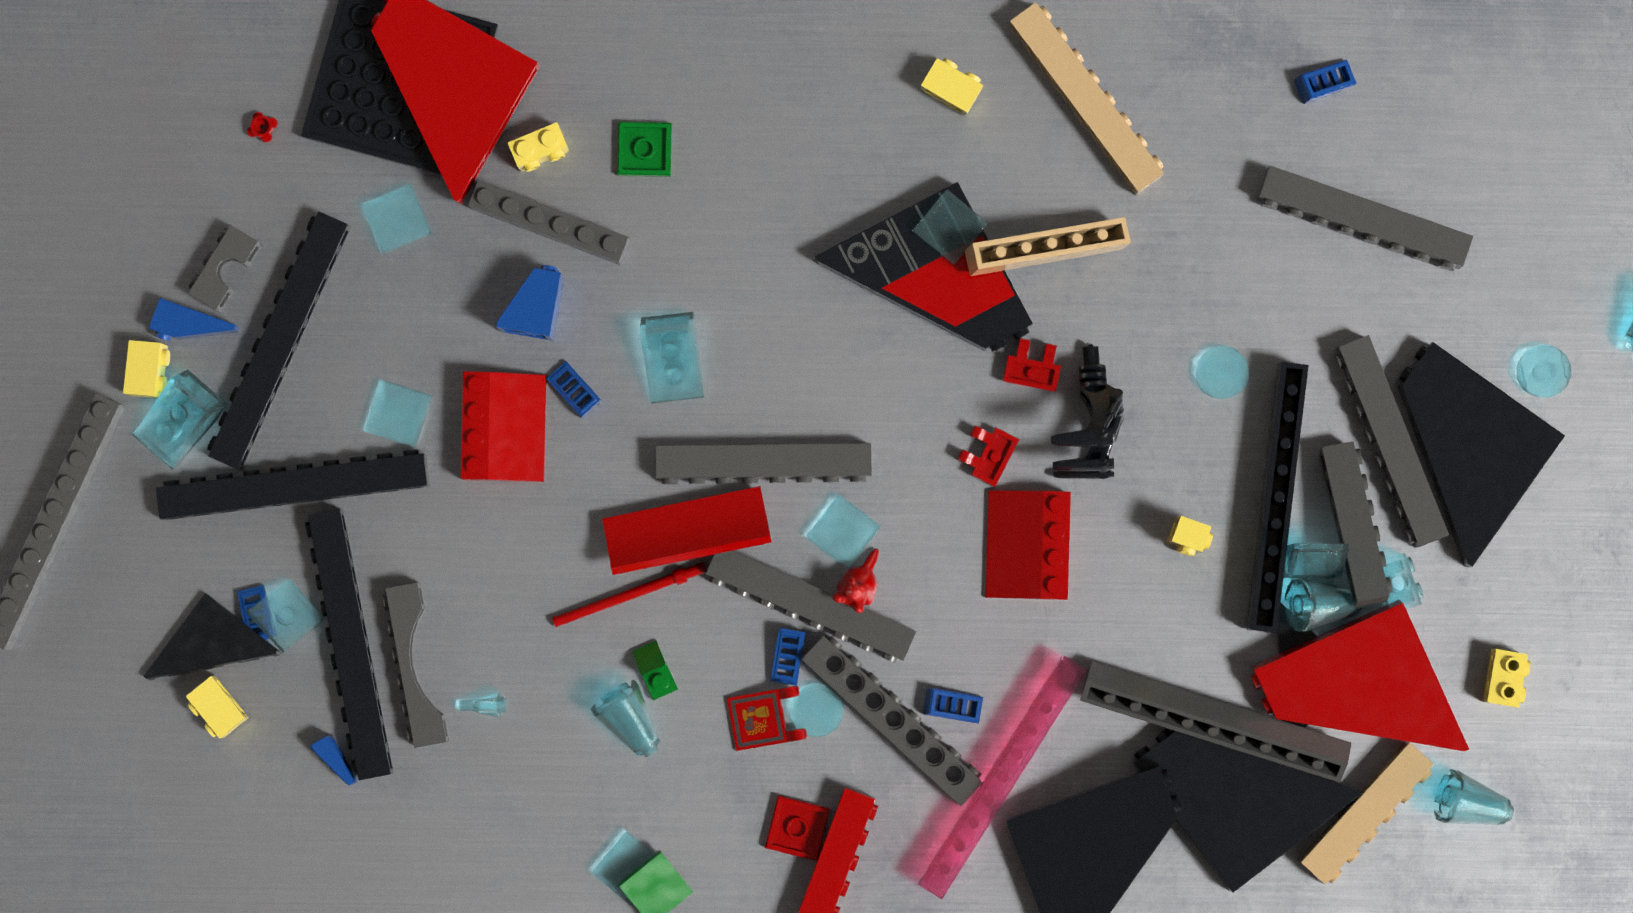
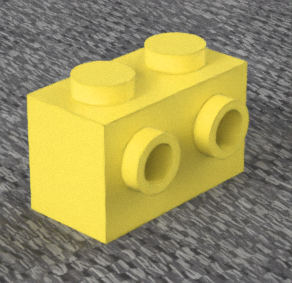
M937 58L921 84L920 90L966 117L983 88V85L979 83L981 79L970 72L964 74L958 71V66L946 58L943 61Z
M557 122L507 142L520 172L523 170L526 172L535 170L540 167V163L550 160V162L557 161L565 157V153L569 152Z
M129 340L123 394L132 397L162 399V395L167 389L165 368L170 363V351L167 345L157 342Z
M1178 516L1174 520L1167 543L1177 546V552L1191 557L1195 553L1198 554L1203 552V550L1209 549L1214 534L1210 533L1211 526L1184 516Z
M1491 649L1482 702L1519 708L1520 703H1524L1526 697V687H1523L1524 677H1528L1531 662L1527 660L1528 654Z
M210 676L186 696L190 701L187 704L189 709L196 716L201 715L207 722L204 724V727L212 737L225 738L249 718L216 676Z

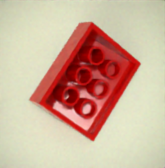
M463 371L462 480L544 482L547 375Z
M988 490L985 598L1068 600L1071 492Z

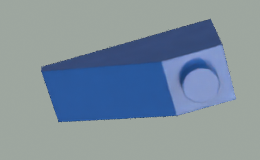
M160 298L149 329L156 331L155 337L170 342L171 337L180 340L237 333L240 327Z

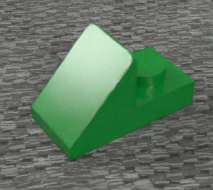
M657 640L632 651L640 674L645 680L653 701L678 690Z

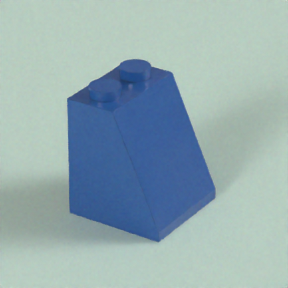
M541 265V269L534 268L497 321L496 327L500 332L554 341L565 280L562 273L557 270V267Z

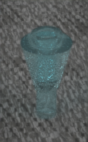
M501 691L475 698L474 700H457L456 704L457 711H474L497 718H502L503 713L507 712L508 707L507 698L503 697Z

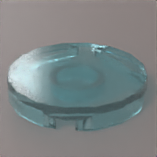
M1538 345L1527 350L1517 365V379L1521 387L1537 398H1550L1561 393L1568 386L1571 378V364L1567 356L1559 348L1551 345Z
M1212 347L1203 353L1197 361L1195 369L1196 382L1201 390L1212 398H1232L1240 393L1247 384L1249 377L1248 363L1242 354L1232 347Z
M818 683L806 685L799 690V696L793 697L791 700L790 715L792 722L797 729L805 728L807 736L821 737L828 735L838 727L842 720L843 705L841 698L835 690L827 685Z

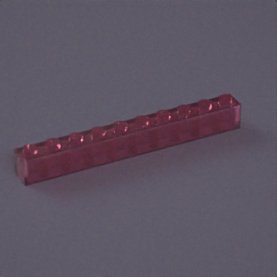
M1061 656L982 781L983 783L971 798L918 882L921 887L943 899L1087 670L1068 657Z

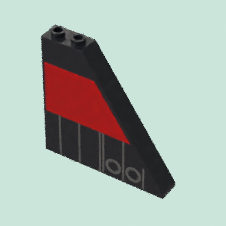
M958 182L815 256L817 264L983 351L990 348L994 352L1006 345L1004 340L1012 336L1017 340L1030 333L1028 328L1033 325L1005 270L970 276L964 250L972 243L988 241V238Z

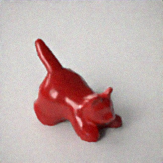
M874 549L861 566L848 569L837 584L838 591L832 597L835 602L847 604L857 613H863L865 605L873 603L878 585L873 573L874 566L878 560V549Z

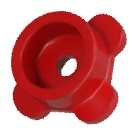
M256 112L253 114V120L250 127L247 128V133L250 137L256 136L261 138L263 142L268 143L272 140L271 134L274 128L278 126V122L273 117L268 118L263 116L261 112ZM264 125L265 129L261 130L260 126Z

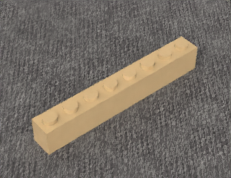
M1035 2L1013 18L1009 23V27L1134 194H1139L1162 177L1164 174L1162 162L1155 154L1153 156L1150 155L1146 149L1148 144L1139 133L1135 135L1129 127L1132 123L1124 112L1119 113L1114 107L1116 102L1107 90L1105 92L1101 90L1098 86L1100 80L1091 69L1089 71L1086 70L1082 64L1084 59L1076 48L1071 50L1065 42L1068 40L1066 34L1060 27L1055 28L1050 22L1052 17L1043 5L1039 7Z

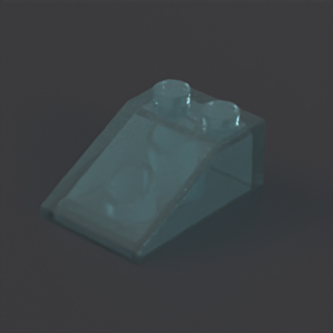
M694 312L642 317L640 336L651 404L704 398Z
M185 370L170 379L133 436L173 470L212 427L227 406V403L191 371Z
M1294 543L1287 545L1284 578H1291V583L1294 584L1307 583V578H1318L1319 584L1334 583V578L1342 577L1349 544Z

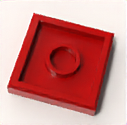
M778 795L765 848L817 861L830 808Z

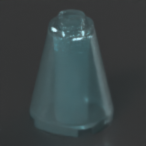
M1305 578L1293 579L1287 586L1285 600H1289V609H1285V614L1289 625L1294 631L1307 632L1357 616L1363 608H1354L1350 588Z
M631 680V686L623 683L601 698L603 704L599 707L596 704L592 706L591 712L637 756L644 755L648 757L658 750L657 745L660 739L640 687L635 680Z
M1451 769L1449 770L1451 772L1450 775L1445 774L1442 777L1435 795V802L1439 803V811L1434 810V815L1438 821L1459 824L1504 825L1507 821L1511 820L1514 808L1511 806V801L1508 798L1458 770Z

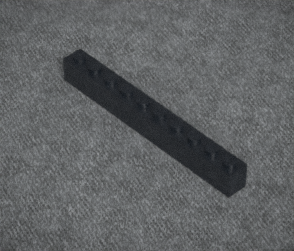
M319 211L316 217L312 216L309 220L307 238L305 241H300L296 250L298 258L295 264H291L286 271L285 279L287 282L284 289H279L273 303L276 306L273 313H268L262 327L265 331L261 339L257 338L251 351L254 355L251 362H246L241 371L240 377H243L240 386L235 387L231 393L229 401L232 404L229 411H224L219 420L218 426L221 428L218 435L213 436L208 444L207 450L210 451L208 457L242 471L350 232L351 227L347 223Z
M1280 362L1277 366L1246 630L1277 633L1309 367L1306 364Z
M419 449L403 451V456L393 457L392 453L377 454V459L366 461V456L352 457L350 458V463L340 464L339 460L323 461V466L313 467L312 463L296 465V470L286 471V466L270 468V473L260 474L259 470L243 471V476L233 477L232 473L216 475L217 480L206 481V477L190 478V483L180 484L179 480L164 481L162 487H156L159 519L165 521L430 487L427 455L424 453L420 454Z
M336 509L308 515L309 521L305 522L308 538L312 537L314 548H310L312 562L318 565L319 574L315 575L318 590L323 591L324 601H320L322 615L323 617L327 616L329 627H326L325 631L327 641L333 644L334 654L330 655L333 670H338L339 680H336V689L338 696H343L344 707H341L342 720L344 723L348 722L350 732L346 733V742L348 749H353L355 758L351 760L352 772L354 776L358 775L359 781L394 774L344 511Z

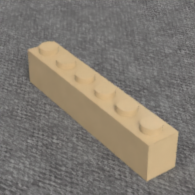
M1122 217L972 243L964 251L970 276L1119 251L1128 246L1131 240L1126 218Z
M1405 742L1360 791L1361 795L1349 803L1300 857L1298 862L1321 883L1326 884L1328 881L1333 883L1342 873L1340 868L1346 861L1351 863L1360 853L1358 848L1364 841L1369 843L1377 835L1378 831L1376 828L1382 821L1387 823L1396 813L1394 808L1400 802L1404 804L1414 794L1412 788L1418 782L1422 784L1432 774L1430 769L1434 764L1413 744Z

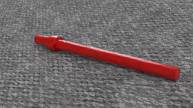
M702 562L685 569L680 567L672 570V574L552 617L555 627L667 586L676 583L681 585L688 582L687 579L706 573L705 564Z

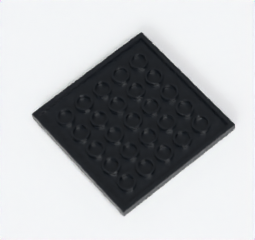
M339 0L301 137L441 175L371 31L373 28L371 22L377 12L381 13L386 3H384V0ZM447 11L496 38L498 24Z

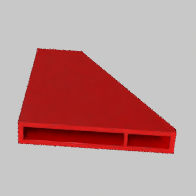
M384 0L386 5L381 13L377 12L371 22L373 27L371 31L454 201L462 205L539 70L540 65L532 58L427 0Z
M1396 600L1251 666L1254 674L1250 675L1256 690L1261 688L1265 695V698L1261 699L1267 714L1273 713L1276 719L1464 752L1469 750L1409 614L1401 600Z

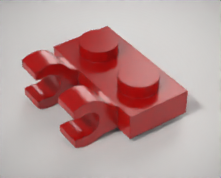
M1020 338L1016 357L1008 355L1003 382L1056 392L1061 365L1053 364L1057 345L1046 343L1042 362L1027 359L1030 340Z
M975 425L969 436L985 443L986 446L980 457L963 449L957 460L974 468L971 476L996 487L1020 439L997 427L994 428L991 434Z

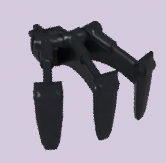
M1093 344L1083 347L1084 365L1079 367L1080 396L1089 410L1091 421L1085 430L1051 436V444L1090 447L1085 458L1053 462V469L1059 470L1053 472L1055 478L1106 479L1114 477V472H1110L1111 469H1114V458H1109L1124 420L1123 391L1107 384L1106 365L1100 364L1099 347L1093 346Z

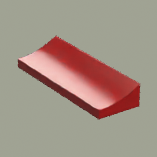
M760 486L602 518L613 575L772 543Z

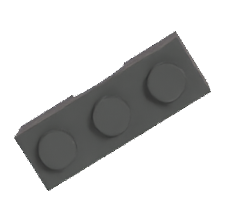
M232 225L228 229L224 228L217 238L219 244L215 251H210L203 261L204 269L200 275L196 274L189 284L191 290L188 294L218 312L222 311L234 289L222 281L221 271L223 267L232 261L240 262L249 267L262 246L260 242Z

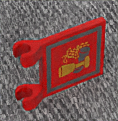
M798 686L727 698L736 751L807 738L805 728L787 731L781 699L799 696Z

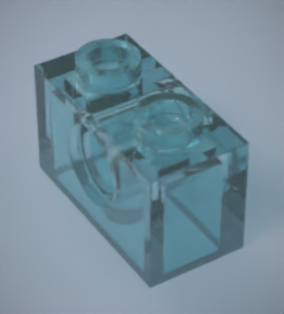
M1405 553L1386 558V567H1383L1385 578L1389 577L1392 584L1393 578L1399 575L1404 579L1405 585L1399 591L1392 584V593H1389L1390 596L1387 602H1384V606L1399 600L1404 603L1406 609L1421 605L1420 598L1424 597L1419 582L1415 583L1412 573L1415 572V567L1411 557H1406Z

